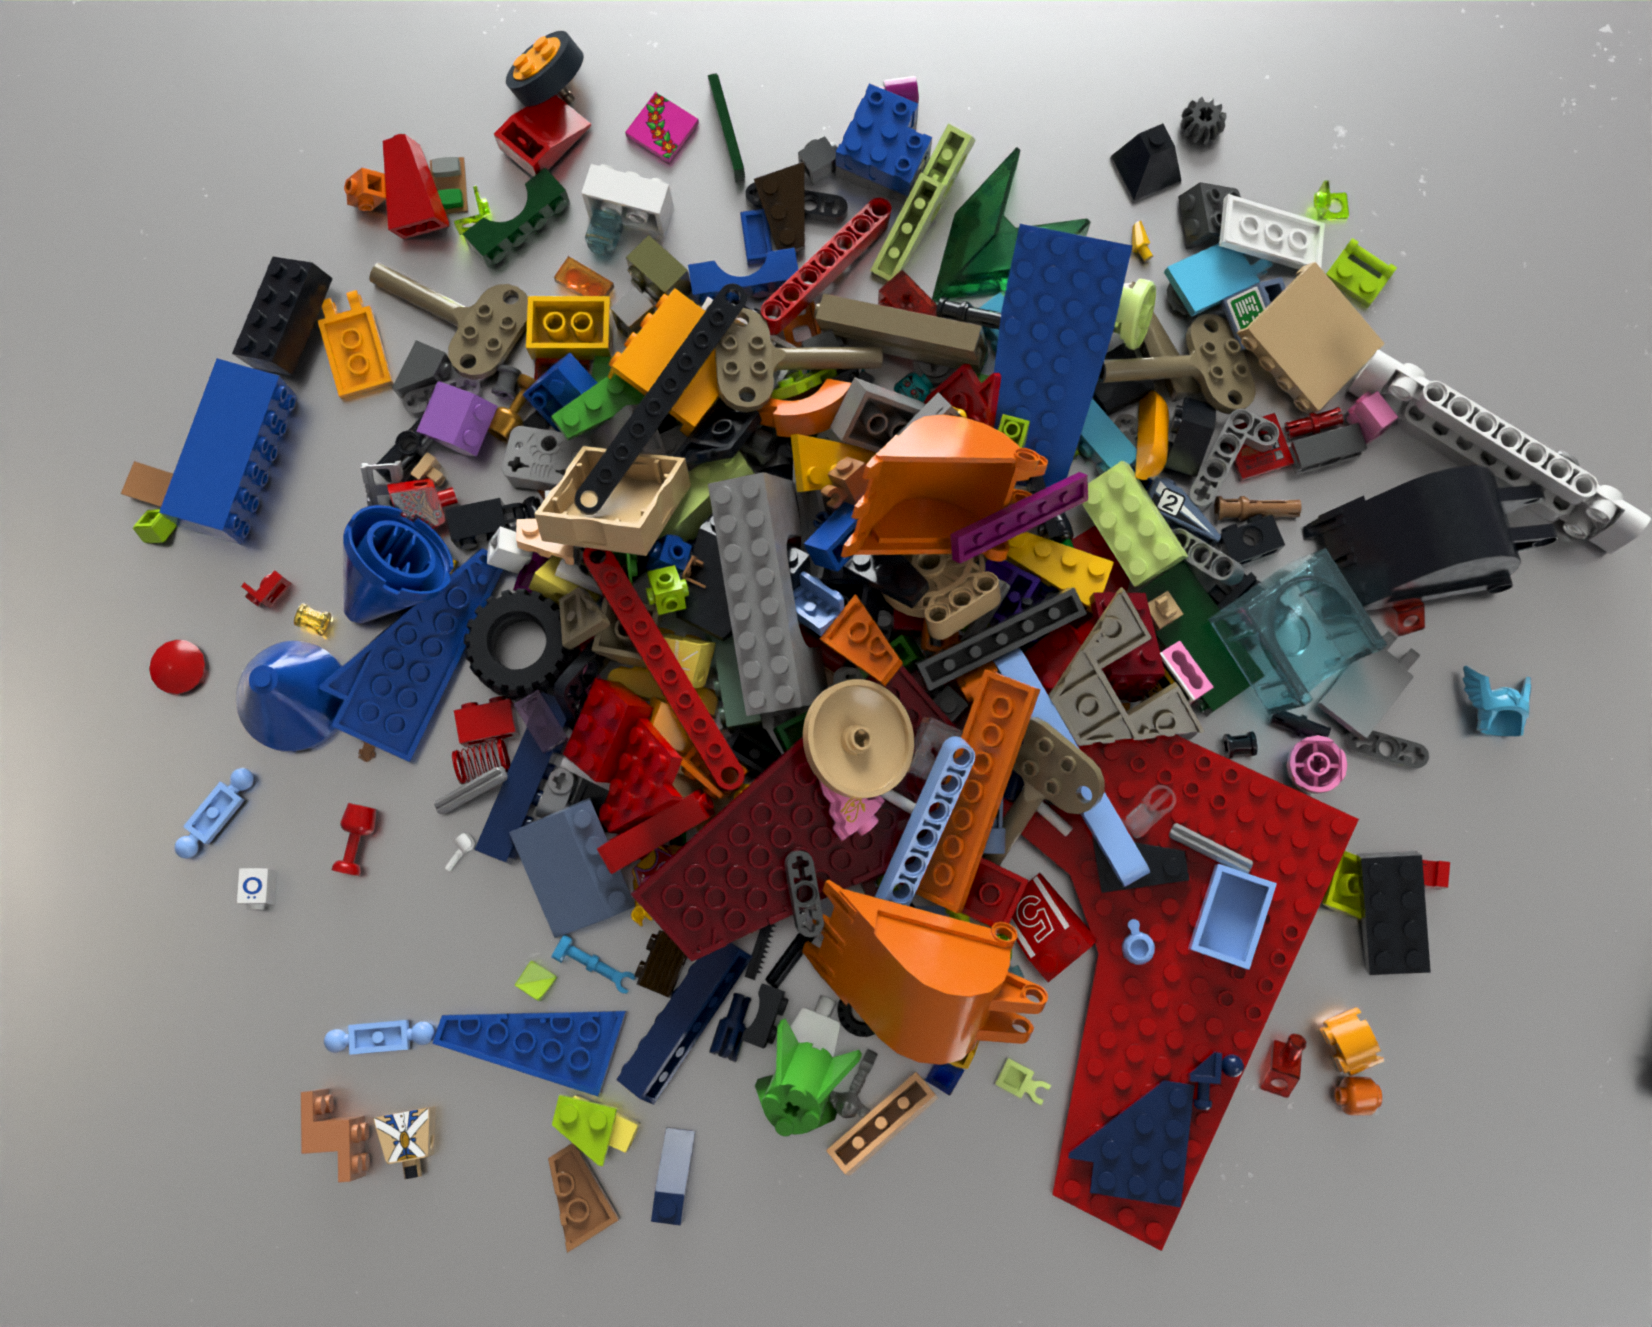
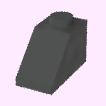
M416 340L392 389L398 397L403 399L406 393L411 390L437 384L438 381L441 382L443 378H447L451 370V362L447 354Z

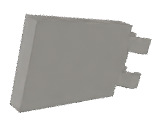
M1387 631L1375 646L1369 641L1363 646L1317 705L1362 741L1370 735L1414 676L1408 670L1420 657V654L1412 648L1400 660L1389 653L1387 650L1398 638L1390 631Z

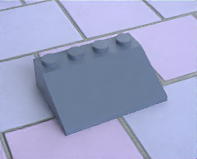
M590 798L509 832L554 938L603 921L635 907L621 870L611 874L597 851V848L608 840Z

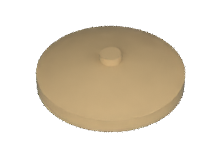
M852 679L828 687L813 701L804 721L803 745L811 769L827 788L847 798L867 799L885 794L896 787L904 778L913 758L914 732L907 711L892 692L872 681Z

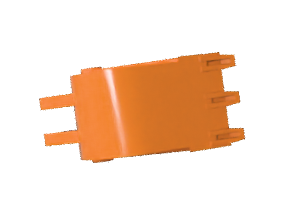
M949 415L924 416L910 424L899 436L896 434L865 466L862 478L869 479L865 494L854 506L851 518L858 519L854 533L843 546L841 557L846 558L852 555L952 554L951 533L1032 495L1027 491L1014 489L1017 481L1029 480L1030 477L1044 475L1048 460L1031 449L1020 448L1004 433L984 423ZM1005 541L981 554L993 561H1004L1009 552V542Z
M830 880L825 882L823 892L834 905V909L830 918L823 914L824 927L821 934L824 938L820 948L808 941L805 942L802 952L846 1006L849 1003L877 1037L893 1051L919 1063L943 1065L963 1059L975 1049L978 1040L1023 1044L1029 1041L1034 1030L1033 1024L1026 1017L1017 1013H1041L1048 1000V993L1040 985L1008 972L1011 949L1018 936L1016 929L1012 925L1005 922H997L992 928L846 890ZM996 934H1003L1007 936L1009 940H1002L999 937H997ZM1026 995H1033L1036 998H1038L1040 1002H1032L1026 997ZM1012 1025H1020L1026 1032H1019Z

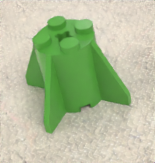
M786 1018L780 1020L777 1027L775 1073L757 1079L755 1089L766 1118L775 1127L776 1132L785 1137L791 1134L808 1133L835 1120L837 1111L829 1101L831 1091L855 1067L862 1056L860 1050L832 1057L826 1049L822 1048L820 1051L812 1047L813 1043H799Z

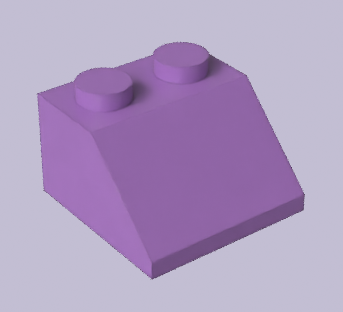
M438 381L416 432L462 455L477 456L498 406L476 394Z

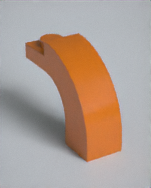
M826 379L821 388L808 398L796 401L770 398L765 406L757 410L762 419L759 425L776 428L777 436L791 437L793 434L809 436L830 429L851 383Z

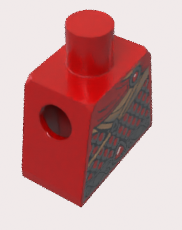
M432 479L387 485L393 507L402 510L400 516L412 522L419 518L432 529L446 522L442 508L458 503L453 487L436 492Z

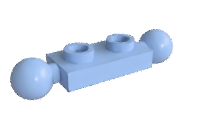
M238 768L233 771L230 776L231 784L227 786L225 783L219 782L183 826L190 834L180 837L174 846L175 852L179 857L185 859L193 857L198 851L199 840L209 845L245 801L238 792L247 790L252 786L254 777L250 770Z
M409 1020L348 1025L349 1034H345L344 1031L339 1029L329 1031L324 1038V1046L332 1053L341 1052L346 1046H349V1055L410 1049V1040H413L418 1045L429 1044L434 1038L435 1031L428 1022H419L409 1029Z

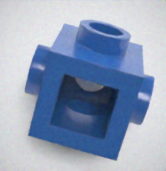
M666 534L655 541L648 552L649 557L645 568L652 571L675 565L678 574L684 572L691 559L689 554L692 545L683 542V539L677 535Z

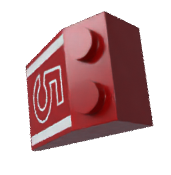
M1040 872L1027 883L1009 924L1016 929L1018 934L1016 940L1028 960L1049 983L1089 950L1097 939Z

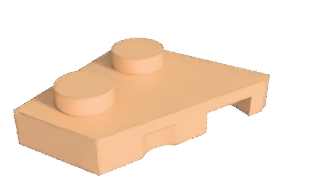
M517 519L516 541L519 549L537 552L539 555L547 558L554 555L565 559V564L574 565V546L542 542L536 519Z

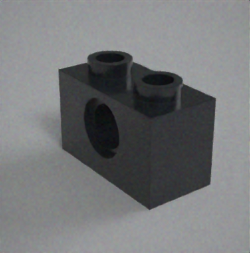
M1262 514L1246 521L1247 524L1238 527L1237 524H1232L1223 528L1220 534L1221 538L1217 543L1219 551L1241 565L1275 554L1285 546L1273 515L1263 518ZM1243 535L1251 536L1255 541V545L1246 544L1243 540ZM1231 565L1226 566L1227 570H1231Z

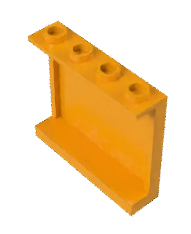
M675 288L669 296L666 294L662 295L655 305L657 311L653 315L648 313L640 324L642 328L638 334L633 332L624 344L627 348L621 354L617 351L608 364L611 367L607 376L610 380L616 374L643 395H646L705 313L704 309ZM714 350L669 412L670 415L683 423L680 431L687 437L720 397L717 389Z

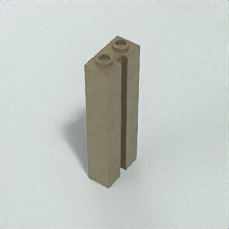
M824 293L821 302L816 304L814 318L822 333L832 329L835 337L840 336L843 344L847 346H880L884 354L955 369L960 368L963 364H970L974 372L981 374L988 352L987 342L980 325Z

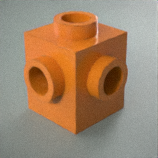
M360 168L346 179L344 191L347 195V205L358 207L361 211H372L386 200L385 174Z

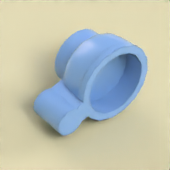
M1131 919L1127 923L1131 934L1122 943V953L1130 963L1142 965L1153 958L1155 945L1151 937L1139 931V921Z

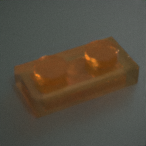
M569 256L554 276L555 282L578 296H609L614 288L613 282Z

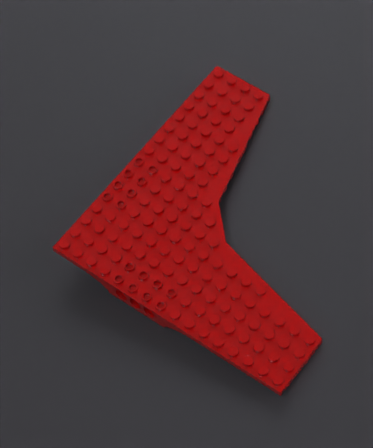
M916 669L912 677L924 690H927ZM956 679L944 683V688L949 685L967 702ZM971 709L955 723V727L961 733H963ZM1176 734L1170 737L1160 735L1155 738L1134 740L1133 738L1115 740L1112 743L1095 742L1092 745L1078 747L1101 769L1105 780V793L1132 840L1136 843L1185 851L1189 881L1101 893L1091 831L1081 814L1067 813L1052 804L1047 805L1073 828L1066 837L1037 811L1021 833L1026 840L1070 875L1089 929L1097 939L1095 942L1098 951L1096 969L1052 1195L1160 1251L1163 1250L1359 821L1354 816ZM1003 799V818L1013 802ZM1174 824H1180L1252 860L1253 865L1248 874L1277 883L1249 970L1188 949L1214 867L1221 863L1171 839L1169 833ZM1131 919L1139 921V931L1151 937L1155 945L1153 958L1142 965L1130 963L1122 953V943L1131 934L1127 927V923ZM1213 1051L1221 1052L1222 1059L1230 1054L1239 1056L1244 1064L1243 1072L1237 1077H1229L1221 1069V1084L1210 1083L1209 1100H1212V1107L1209 1110L1196 1109L1194 1099H1197L1198 1082L1189 1081L1188 1073L1192 1072L1207 1059ZM1163 1080L1195 1085L1181 1207L1090 1193L1093 1162L1068 1158L1069 1152Z

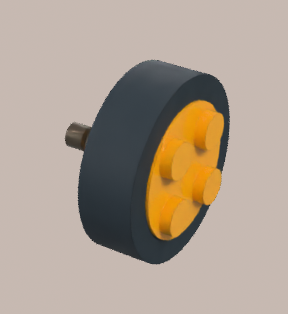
M556 31L542 36L514 61L506 76V85L524 106L530 107L541 104L557 93L567 104H571L575 97L566 85L579 71L583 63L584 54L566 31Z

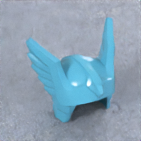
M1464 666V691L1468 694V699L1473 703V706L1478 709L1476 730L1495 736H1523L1524 726L1527 718H1529L1531 677L1527 676L1525 678L1521 694L1516 689L1510 687H1500L1491 690L1489 677L1478 673L1468 666Z

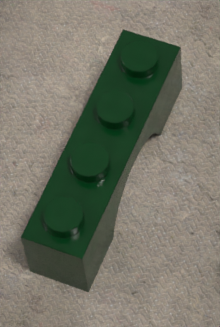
M546 168L542 169L525 183L527 202L518 216L504 222H495L483 217L463 233L468 246L487 267L493 263L500 262L510 249L521 245L525 241L526 236L534 230L541 229L546 224L547 219L555 213L562 212L566 208L567 203L570 202L566 189Z

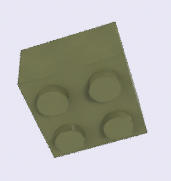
M650 235L626 256L629 267L627 271L632 278L630 280L631 283L640 292L645 290L654 300L655 305L663 294L669 296L674 288L686 297L692 292L688 270Z

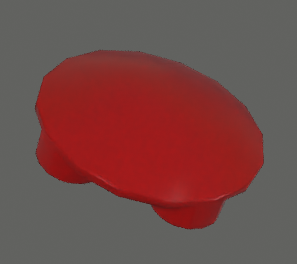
M177 639L160 646L152 656L149 667L151 680L157 688L171 695L190 691L205 679L207 673L204 656L199 648L189 641Z

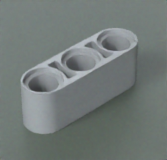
M1184 529L1172 530L1179 543L1182 539L1187 538L1183 549L1188 557L1184 560L1226 585H1236L1242 580L1244 569L1239 562ZM1208 551V559L1201 563V556ZM1231 565V572L1224 577V568Z

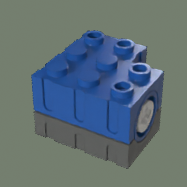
M869 83L865 96L861 99L854 113V118L843 136V141L836 150V177L843 180L847 179L855 185L867 190H873L881 196L891 200L894 199L904 205L920 173H923L931 155L932 137L916 132L919 104Z

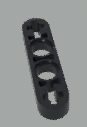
M754 182L745 191L746 203L751 209H763L760 197L758 201H755L753 198L756 192H758ZM805 190V200L812 199L817 203V207L814 210H805L806 219L840 223L847 217L848 204L843 197ZM821 202H825L824 212H821ZM834 205H839L840 210H838L837 214L832 213Z

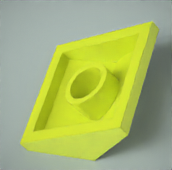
M1344 851L1324 895L1322 904L1335 912L1361 920L1357 855Z

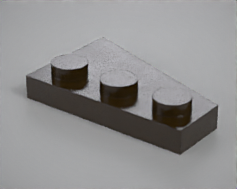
M803 161L754 179L777 250L795 248V252L805 249V162Z

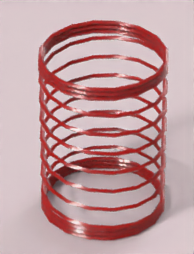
M500 738L497 739L495 744L498 749L500 764L507 773L510 767V760L505 743ZM494 740L492 741L491 745L490 743L486 742L485 746L483 744H480L479 748L478 746H476L479 750L480 761L484 773L485 771L487 772V769L481 753V745L484 747L486 752V759L489 771L493 769L489 754L487 752V743L492 749L494 766L496 767L497 764V767H499L493 750V742H495ZM475 746L473 749L468 747L467 751L464 748L461 752L459 750L452 751L454 771L461 785L465 784L466 780L470 782L468 769L462 756L463 750L467 753L472 779L474 780L476 777L468 754L469 748L473 752L478 777L477 765L481 776L480 766L475 755ZM457 760H458V763H459L461 775H460V772H459V769H458ZM464 764H465V767H466L468 779H467V776H466V773H465Z

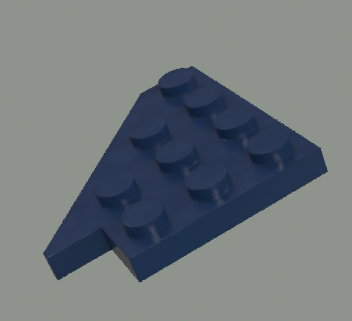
M1163 1080L1069 1152L1068 1158L1093 1162L1090 1193L1181 1207L1195 1085Z

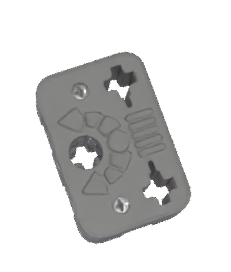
M517 426L510 433L501 470L514 487L542 491L552 490L562 480L566 469L583 446L592 447L589 439L582 435L568 441L562 432Z

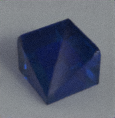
M949 1063L943 1065L932 1064L924 1080L950 1096L965 1070Z

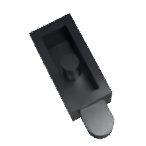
M501 498L445 509L451 541L456 547L461 549H470L476 547L477 543L489 542L499 527L506 529L517 527V519H526L523 503L505 505ZM513 513L514 518L508 519L507 514Z

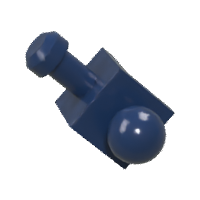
M1213 1051L1207 1059L1192 1072L1188 1073L1189 1081L1198 1082L1197 1099H1194L1196 1109L1209 1110L1212 1107V1100H1209L1210 1083L1221 1084V1069L1229 1077H1237L1243 1072L1244 1064L1239 1056L1230 1054L1222 1059L1221 1052Z

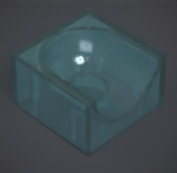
M1326 548L1289 562L1208 619L1269 715L1306 706L1313 700L1309 692L1322 681L1349 664L1378 652L1387 646Z

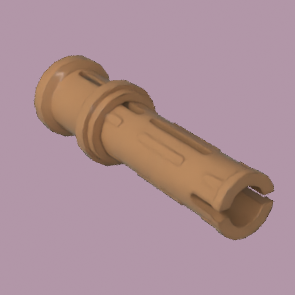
M1216 496L1214 502V517L1216 521H1221L1223 518H1238L1239 521H1245L1248 517L1260 514L1263 517L1273 515V517H1300L1302 510L1300 500H1249L1245 496H1240L1238 499H1223L1222 496Z

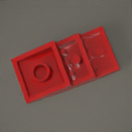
M916 856L906 860L905 864L913 863ZM981 857L961 914L991 928L997 922L1009 924L1029 880Z

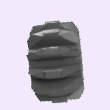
M1203 97L1199 98L1198 102L1193 100L1189 102L1188 107L1182 112L1180 123L1181 128L1186 129L1185 137L1193 136V143L1201 139L1204 145L1208 143L1209 139L1213 141L1218 139L1219 133L1225 129V120L1227 118V113L1221 112L1222 104L1215 106L1213 98L1209 102H1205Z

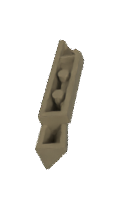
M1136 282L1124 284L1123 287L1133 289ZM1153 311L1147 334L1139 346L1142 357L1179 356L1178 351ZM1192 377L1163 379L1172 402L1199 394L1201 391Z

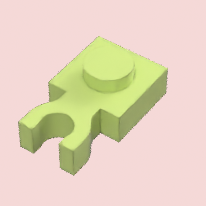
M1007 1058L994 1083L1019 1098H1022L1024 1092H1026L1039 1105H1042L1044 1100L1036 1096V1089L1043 1087L1049 1090L1051 1087L1050 1084L1044 1081L1032 1080L1034 1072L1010 1058Z

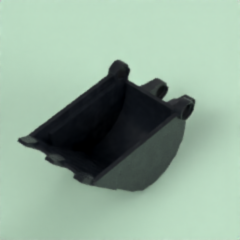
M1474 465L1453 467L1410 480L1365 500L1363 495L1319 515L1316 520L1304 526L1303 531L1306 539L1323 535L1329 557L1316 563L1313 567L1316 577L1334 574L1340 595L1324 604L1327 616L1364 612L1487 590L1489 594H1495L1511 589L1514 586L1511 575L1519 568L1521 563L1518 552L1546 546L1558 540L1553 524L1511 528L1506 513L1517 511L1519 507L1531 505L1541 500L1545 501L1546 498L1542 486L1529 485L1498 488L1494 473L1488 467Z

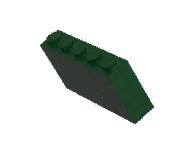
M1183 560L1136 593H1146L1147 601L1150 602L1166 591H1169L1182 611L1183 615L1162 629L1157 631L1154 626L1159 650L1161 653L1178 641H1181L1213 685L1211 690L1193 702V705L1200 713L1204 712L1206 716H1209L1261 680L1267 673Z

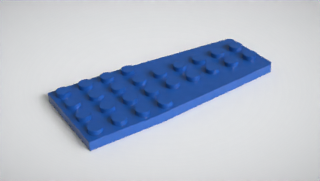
M1020 224L1001 311L994 373H1000L1001 383L994 429L998 430L1003 414L1030 421L1025 448L1035 451L1048 460V465L1043 475L1047 488L1068 477L1113 334L1133 245ZM1017 481L1015 484L1027 487L1026 481Z

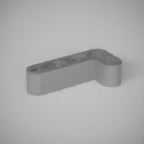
M1237 409L1231 413L1188 494V497L1200 511L1208 509L1212 504L1243 444L1261 452L1268 451L1278 440V427L1273 422L1246 409ZM1233 420H1244L1247 428L1241 430L1235 428ZM1258 432H1268L1272 440L1269 442L1261 441L1258 437ZM1220 444H1231L1234 452L1231 454L1223 453L1220 449ZM1209 467H1217L1221 472V476L1212 478L1207 474V469ZM1205 484L1209 488L1205 494V499L1200 502L1196 499Z

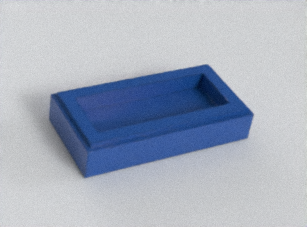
M764 209L740 212L747 264L764 263L768 252L773 251L769 224Z

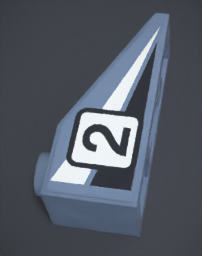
M1156 477L1151 484L1148 494L1171 529H1184L1212 547H1215L1221 535L1183 489L1176 486V483L1169 478Z

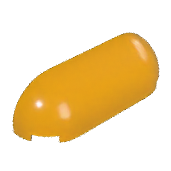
M1153 390L1139 400L1135 478L1141 480L1158 476L1165 467L1168 457L1169 409L1164 398Z

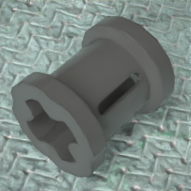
M499 365L497 367V372L499 373L495 387H492L491 393L503 399L513 400L516 397L514 389L517 378L522 372L512 366Z

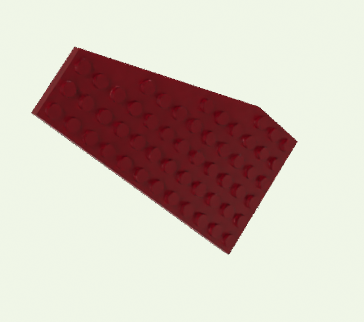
M902 665L886 686L869 675L864 680L875 682L888 689L898 698L907 711L914 732V753L906 775L892 790L917 803L943 743L950 737H961L962 733ZM802 736L634 890L631 896L687 958L693 962L756 930L793 915L784 865L785 859L790 852L800 850L812 857L821 901L827 898L823 892L827 880L846 889L885 872L911 814L884 799V803L874 814L879 821L869 832L860 836L856 831L841 841L833 830L835 822L829 814L830 802L823 795L819 779L808 763ZM947 776L942 779L941 785H945ZM938 802L930 806L929 812L936 810ZM928 829L921 830L917 834V838L924 837ZM797 856L796 862L792 863V868L798 869L800 878L794 877V883L798 880L810 879L809 875L807 877L802 875L801 868L806 865V861L801 860ZM808 885L800 886L796 892L797 899L800 902H807L812 896L811 888ZM799 907V911H802V910L806 909V908Z

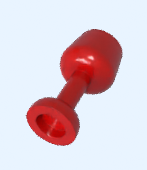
M352 803L347 804L340 821V826L342 830L349 832L343 860L336 861L332 865V871L360 876L361 868L358 864L354 863L361 835L368 836L374 832L377 809Z

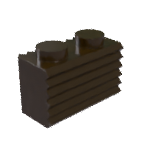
M659 930L657 935L652 933L646 946V950H649L650 953L646 962L640 961L634 977L639 978L637 985L671 998L686 963L687 956L664 931Z

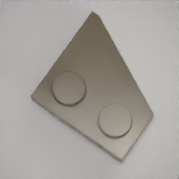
M577 587L559 599L562 645L572 650L610 626V621L587 590Z

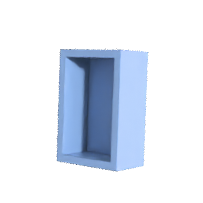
M1221 864L1215 865L1188 949L1249 970L1277 883Z

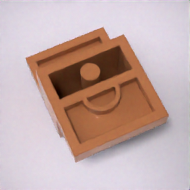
M329 1089L301 1092V1154L338 1151V1182H351L366 1176V1171L370 1167L369 1153H365V1141L369 1139V1124L365 1122V1116L330 1118V1113L333 1112L334 1099L332 1095H329Z

